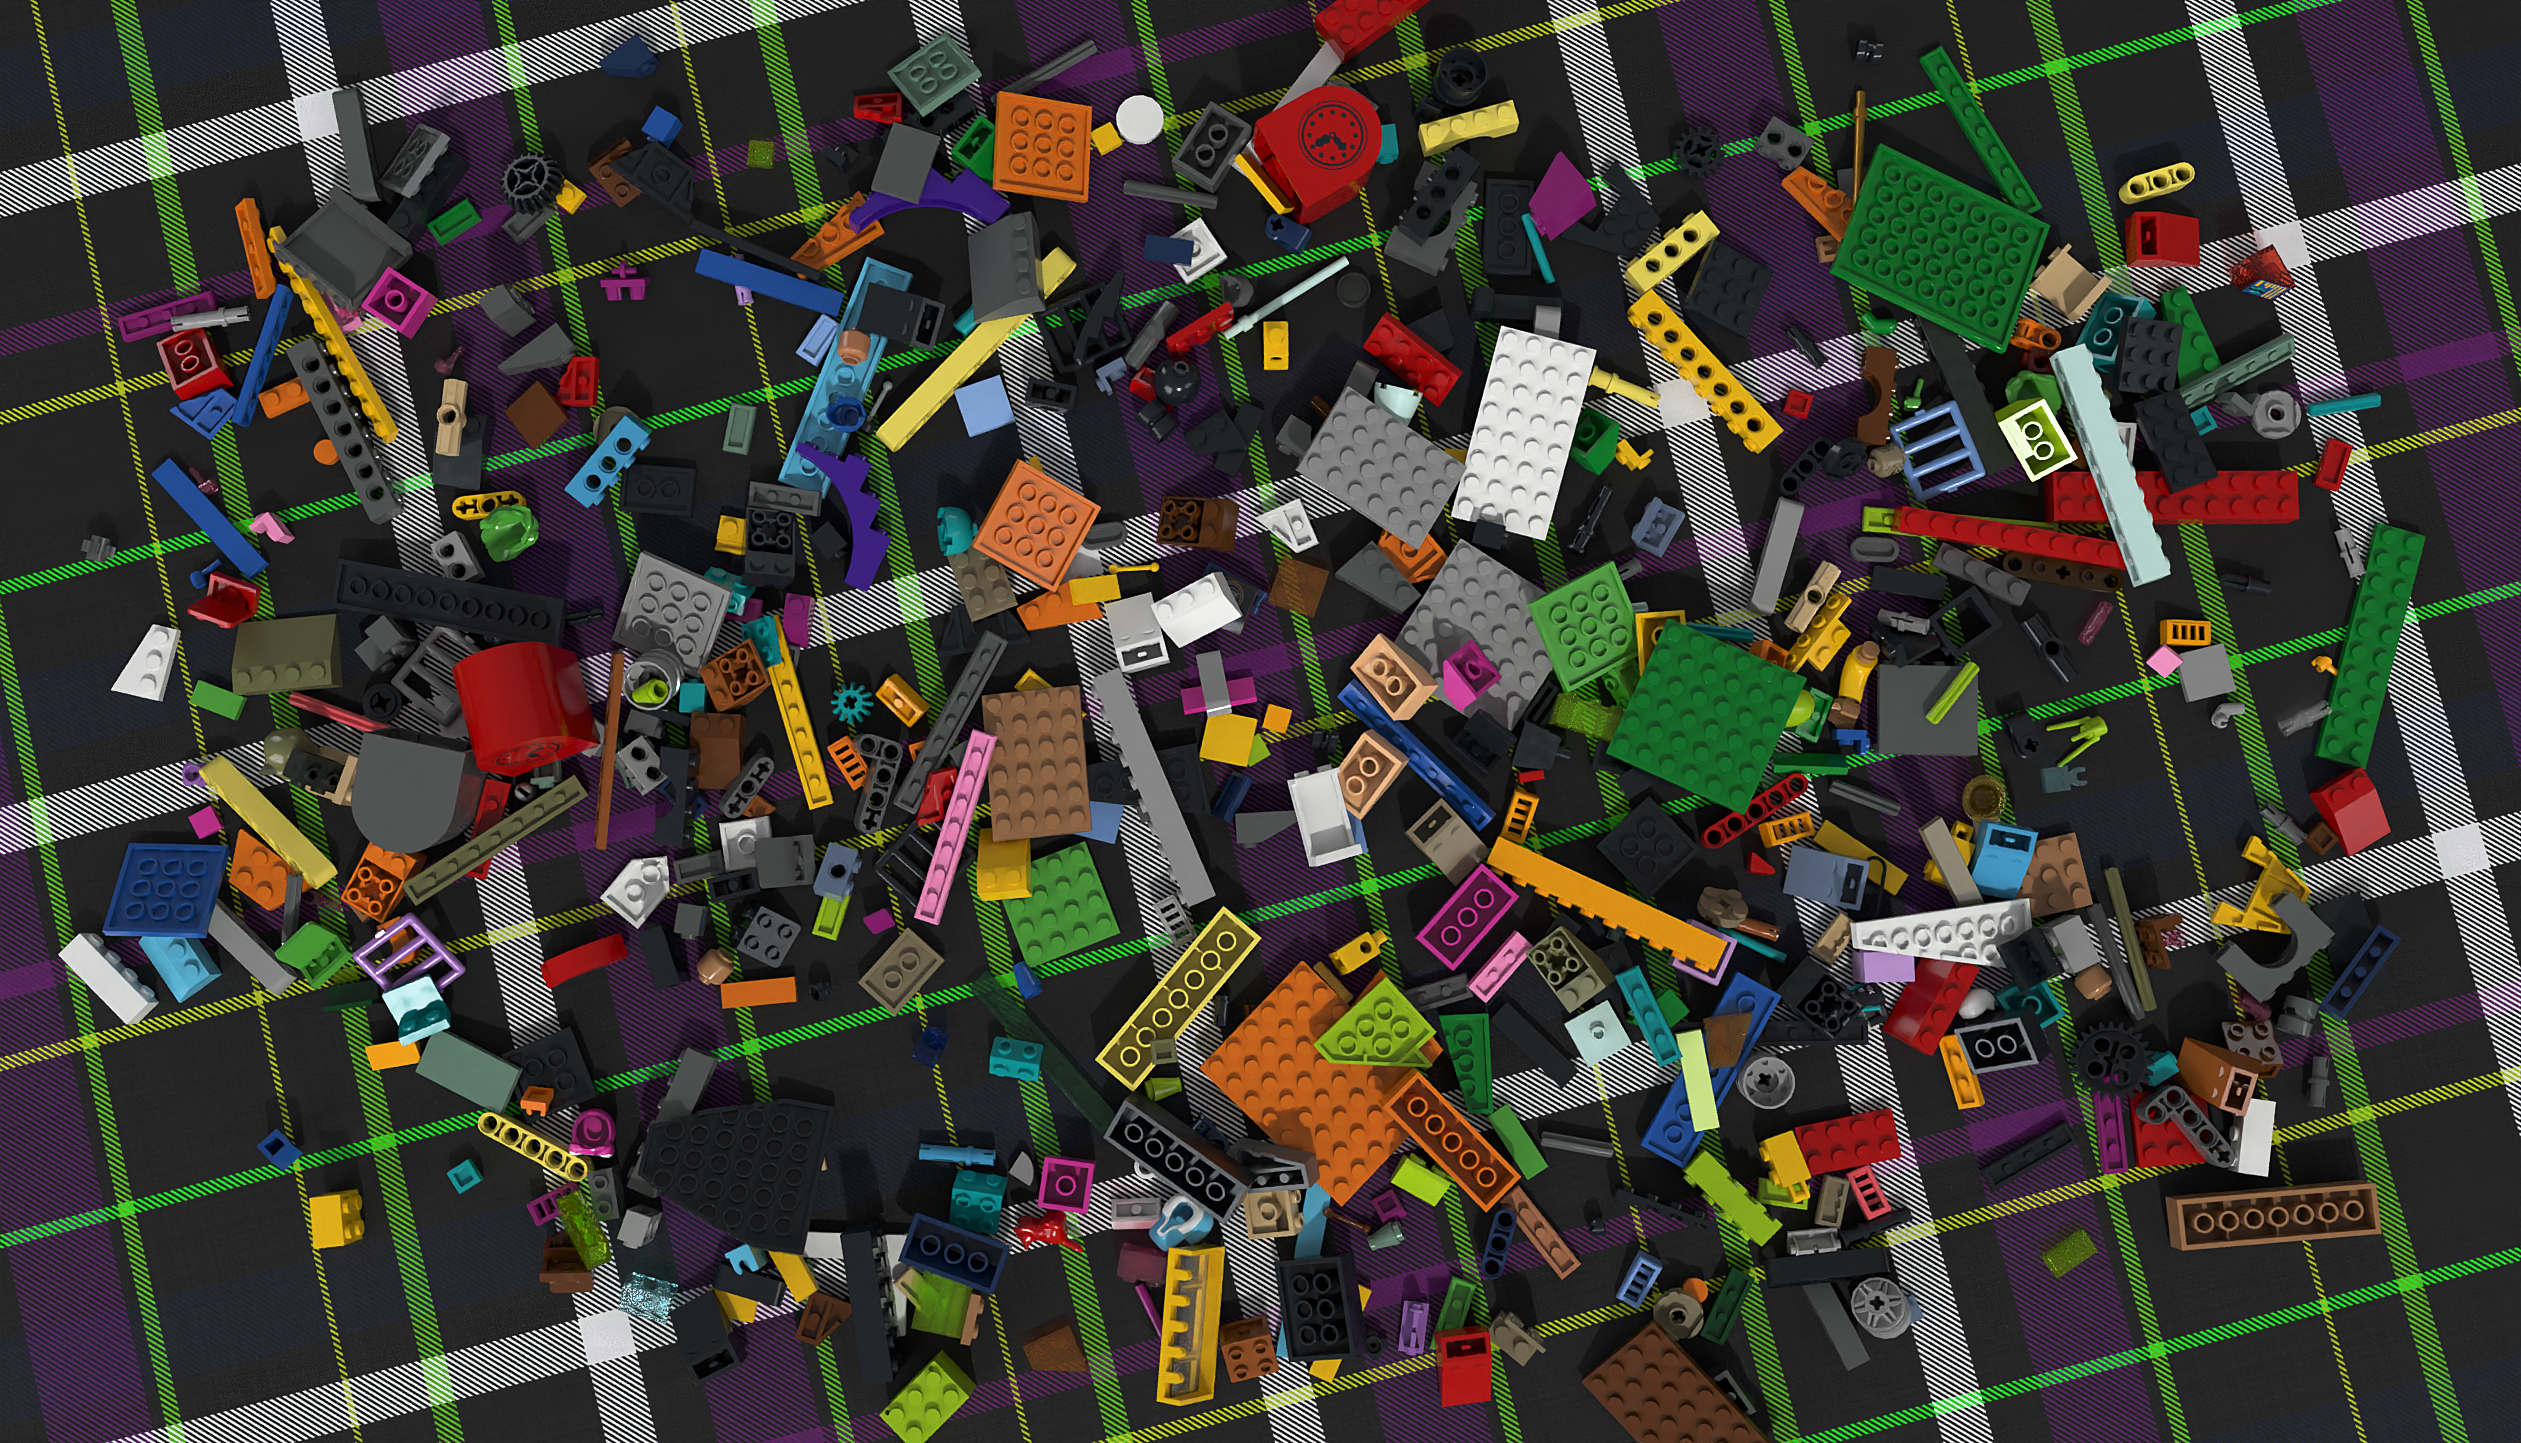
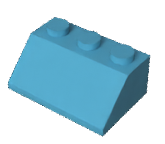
M142 936L138 942L179 1003H182L222 975L198 938Z

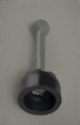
M890 381L883 383V390L870 414L866 416L864 424L857 429L859 432L872 436L876 427L873 417L887 391L893 387Z

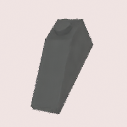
M555 323L497 367L508 376L560 366L563 363H569L572 357H576L580 350L565 330Z
M1295 810L1235 814L1237 844H1242V848H1257V843H1262L1297 823Z

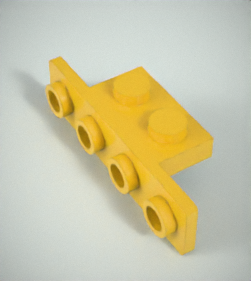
M1834 593L1827 600L1818 615L1812 619L1811 624L1798 637L1797 642L1790 649L1785 669L1796 673L1803 663L1808 660L1815 669L1819 671L1824 670L1851 635V632L1838 620L1852 601L1848 596Z

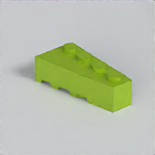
M1701 1148L1689 1160L1685 1169L1681 1168L1686 1174L1683 1177L1684 1180L1693 1188L1697 1185L1703 1191L1701 1194L1702 1198L1711 1206L1715 1203L1721 1209L1719 1212L1720 1216L1729 1224L1733 1221L1739 1227L1737 1232L1746 1241L1751 1239L1758 1245L1763 1246L1782 1226L1777 1219H1774L1767 1213V1209L1760 1202L1748 1195L1749 1192L1737 1180H1733L1730 1177L1731 1174L1706 1150Z

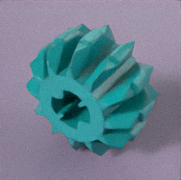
M851 682L850 689L845 684L841 685L843 693L834 691V694L839 699L831 700V704L838 705L833 710V713H841L839 720L845 721L848 717V723L854 724L855 716L859 722L864 721L862 713L870 716L871 712L866 710V706L872 707L874 703L866 701L872 694L870 692L864 693L865 686L861 685L857 689L856 683ZM850 698L857 700V702L854 703V709L847 706L848 704H850Z

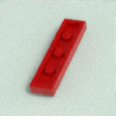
M486 778L470 841L503 820L512 784ZM493 857L465 875L487 880Z

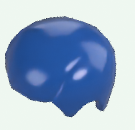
M839 397L835 403L828 404L826 417L831 426L839 432L851 433L864 424L866 410L861 401L854 397Z

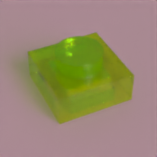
M750 140L747 159L748 166L773 169L774 142Z

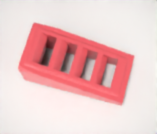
M1869 1164L1845 1174L1847 1179L1850 1180V1186L1866 1221L1875 1219L1892 1210ZM1867 1174V1179L1856 1183L1855 1178ZM1871 1183L1872 1188L1863 1192L1860 1191L1859 1188ZM1873 1193L1876 1194V1198L1865 1201L1864 1197ZM1880 1203L1881 1207L1870 1211L1869 1206Z

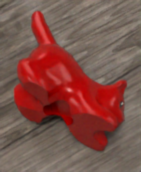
M1049 1209L1041 1219L1031 1215L1017 1218L1019 1225L1015 1226L1013 1231L1021 1243H1023L1025 1250L1028 1249L1030 1243L1037 1240L1050 1244L1061 1243L1079 1253L1083 1252V1248L1078 1242L1068 1238V1228L1065 1222L1066 1214L1063 1211Z

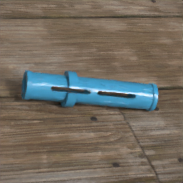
M928 1144L920 1145V1148H922L919 1150L920 1160L966 1163L967 1166H972V1164L994 1166L996 1150L976 1149L974 1146L969 1145L967 1148Z

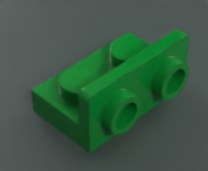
M1803 686V690L1808 691L1814 697V713L1806 722L1794 727H1785L1783 731L1793 733L1809 742L1817 743L1833 697L1813 687Z

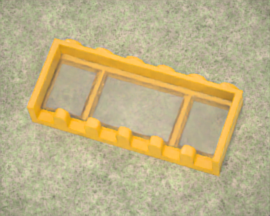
M1203 1243L1201 1245L1179 1248L1169 1247L1156 1400L1158 1402L1183 1406L1213 1399L1225 1246Z

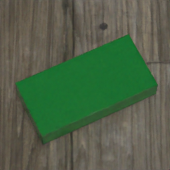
M466 198L426 225L438 243L443 246L482 221V218L470 200Z

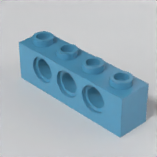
M628 412L564 490L587 508L593 503L597 506L606 496L603 490L608 485L613 487L621 476L618 472L624 466L628 469L635 461L636 457L633 454L639 448L643 451L652 440L648 437L652 430ZM620 438L629 439L631 449H624L620 445ZM605 457H613L616 461V467L607 466L605 464ZM590 475H597L601 480V485H593L589 479Z

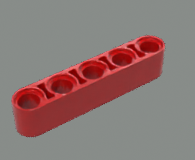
M1800 773L1790 774L1754 796L1745 815L1732 810L1704 828L1700 833L1701 844L1708 849L1723 846L1804 794L1808 789L1807 778ZM1792 778L1797 779L1800 783V788L1797 792L1790 788ZM1772 791L1779 795V802L1776 805L1772 804L1769 800V795ZM1752 804L1756 805L1759 809V814L1756 818L1751 817L1749 814V807ZM1731 817L1735 818L1739 823L1736 831H1732L1728 827V821ZM1711 830L1715 831L1718 835V841L1715 844H1711L1707 839V835Z

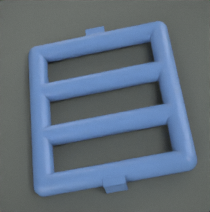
M1954 400L1927 411L1923 409L1915 412V416L1888 427V429H1891V442L1900 446L1905 452L1906 462L1903 471L1917 502H1923L1944 492H1948V494L1958 490L1957 487L1979 479L1986 474L1957 402ZM1945 413H1951L1955 423L1954 426L1909 445H1903L1899 436L1900 432ZM1955 435H1960L1965 448L1913 469L1908 455ZM1969 456L1974 470L1924 491L1922 490L1917 477Z

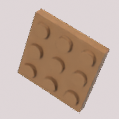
M2075 832L2036 841L2031 862L2015 898H2029L2031 919L2093 905Z

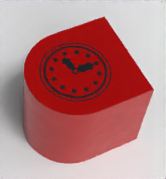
M1323 86L1308 91L1257 120L1251 146L1270 179L1295 207L1290 212L1294 221L1306 226L1350 201L1362 191L1368 182L1381 149L1382 128L1375 109L1362 95L1346 87Z
M519 642L480 651L466 657L453 667L452 674L478 769L515 777L601 745L575 652L544 642Z

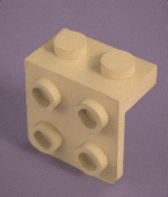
M323 745L320 747V756L345 765L335 794L326 791L325 795H321L311 791V786L306 785L305 788L308 792L331 799L333 803L351 806L352 790L359 756Z

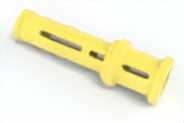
M1597 365L1593 366L1587 384L1588 386L1594 385L1602 388L1608 394L1615 392L1650 406L1653 409L1657 407L1658 400L1661 397V394L1619 379L1617 373L1610 374L1600 370Z

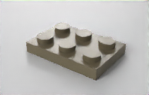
M971 546L963 553L947 556L972 622L1018 605L1002 563Z
M908 927L858 983L889 1012L896 1016L942 965L945 959Z

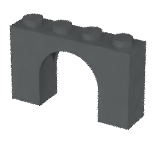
M1424 161L1413 189L1424 191L1428 186L1426 181L1434 170L1438 172L1441 167ZM1452 172L1445 174L1446 178L1451 181L1458 179V176ZM1471 181L1448 211L1449 224L1443 232L1429 237L1421 247L1398 230L1399 227L1395 225L1385 245L1384 254L1435 277L1439 270L1444 272L1449 261L1446 254L1449 248L1454 250L1459 236L1456 235L1458 228H1464L1469 217L1466 211L1469 206L1474 207L1479 193L1475 192L1478 184ZM1439 191L1431 193V196L1436 200L1444 197Z
M2285 888L2266 905L2290 930L2291 947L2284 958L2272 964H2259L2254 962L2230 940L2211 956L2260 1003L2263 1000H2269L2276 993L2275 989L2281 983L2289 982L2295 975L2293 972L2300 966L2307 965L2313 959L2312 955L2319 948L2324 949L2332 941L2331 937L2335 935L2302 901Z

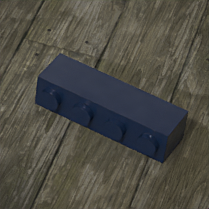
M2378 925L2321 1002L2318 1010L2341 1023L2402 938Z

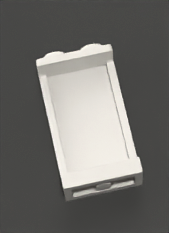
M1331 764L1317 767V772L1309 774L1308 770L1295 773L1294 779L1287 780L1309 867L1324 865L1363 853L1361 845L1355 844L1337 776V773L1341 772L1340 767L1332 768Z

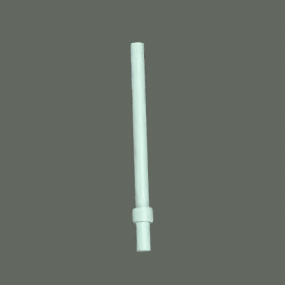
M1345 256L1341 257L1249 316H1242L1237 320L1236 324L1222 332L1224 337L1229 340L1241 331H1248L1257 321L1349 265Z

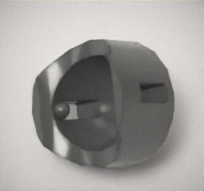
M1243 274L1221 276L1219 280L1223 304L1229 301L1232 307L1247 305L1253 294V287L1247 277Z

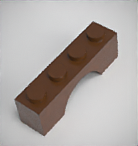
M1867 346L1862 351L1859 375L1866 378L1873 386L1876 401L1870 414L1861 416L1853 422L1852 437L1860 439L1867 448L1873 449L1878 446H1885L1890 440L1891 429H1888L1889 419L1891 420L1894 406L1891 405V397L1895 395L1897 386L1896 381H1893L1894 372L1898 371L1900 359L1896 357L1897 350Z

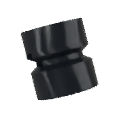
M1159 398L1149 402L1135 417V420L1143 429H1150L1148 434L1157 444L1169 438L1181 424L1174 415L1166 414L1167 407Z

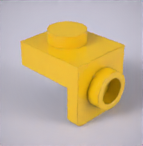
M1624 438L1617 444L1615 457L1622 465L1626 464L1631 471L1637 467L1641 470L1651 462L1649 457L1654 452L1650 449L1639 457Z

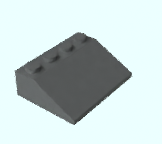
M1031 211L1006 216L968 237L975 324L1046 310L1039 226Z

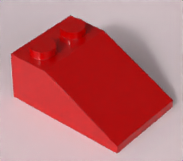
M205 327L180 330L156 343L172 388L183 401L221 386L227 389L234 385L228 368Z
M2362 767L2348 769L2308 794L2329 828L2340 838L2338 842L2347 857L2354 855L2391 832L2376 788Z

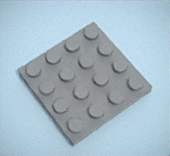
M644 550L640 553L612 640L642 654L650 649L670 651L678 657L685 673L701 679L702 676L698 669L710 661L734 590Z

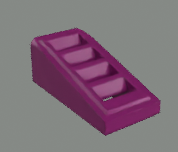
M570 1181L526 1205L536 1226H540L587 1200L578 1182ZM568 1188H570L576 1200L573 1203L566 1192ZM558 1193H560L566 1205L565 1207H562L557 1197ZM547 1199H551L556 1209L555 1212L552 1211ZM539 1203L541 1204V1206H542V1208H543V1210H544V1212H545V1214H546V1217L544 1216V1214H543V1212H542V1210H541V1208H540V1206H539Z

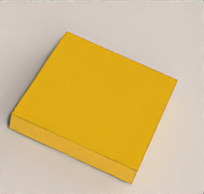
M1235 714L1209 717L1199 757L1248 768L1258 719Z

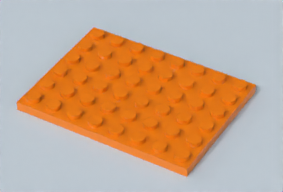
M1301 960L1201 1064L1199 1069L1277 1145L1314 1153L1320 1173V1178L1316 1182L1342 1207L1410 1135L1378 1101L1412 1067L1329 1063L1314 1047L1313 1043L1349 1011L1351 1007Z

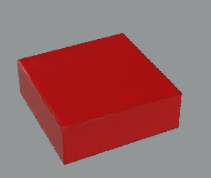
M1790 388L1782 413L1805 420L1814 395Z
M1542 769L1517 773L1518 775H1516L1518 783L1545 779Z

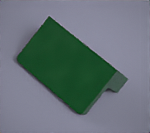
M375 980L327 987L329 1006L323 1007V1012L383 1004L381 986Z

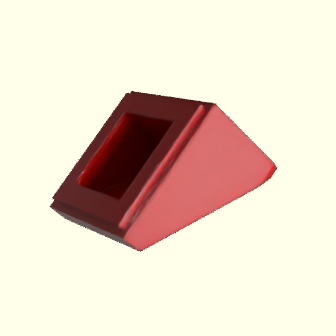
M1754 852L1748 853L1745 871L1768 876L1775 873V869Z

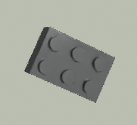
M1210 101L1173 158V170L1211 194H1214L1232 167L1234 159L1241 153L1252 136V126Z

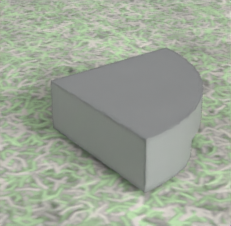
M1022 1151L1009 1173L1030 1186L1034 1177V1168L1028 1154Z

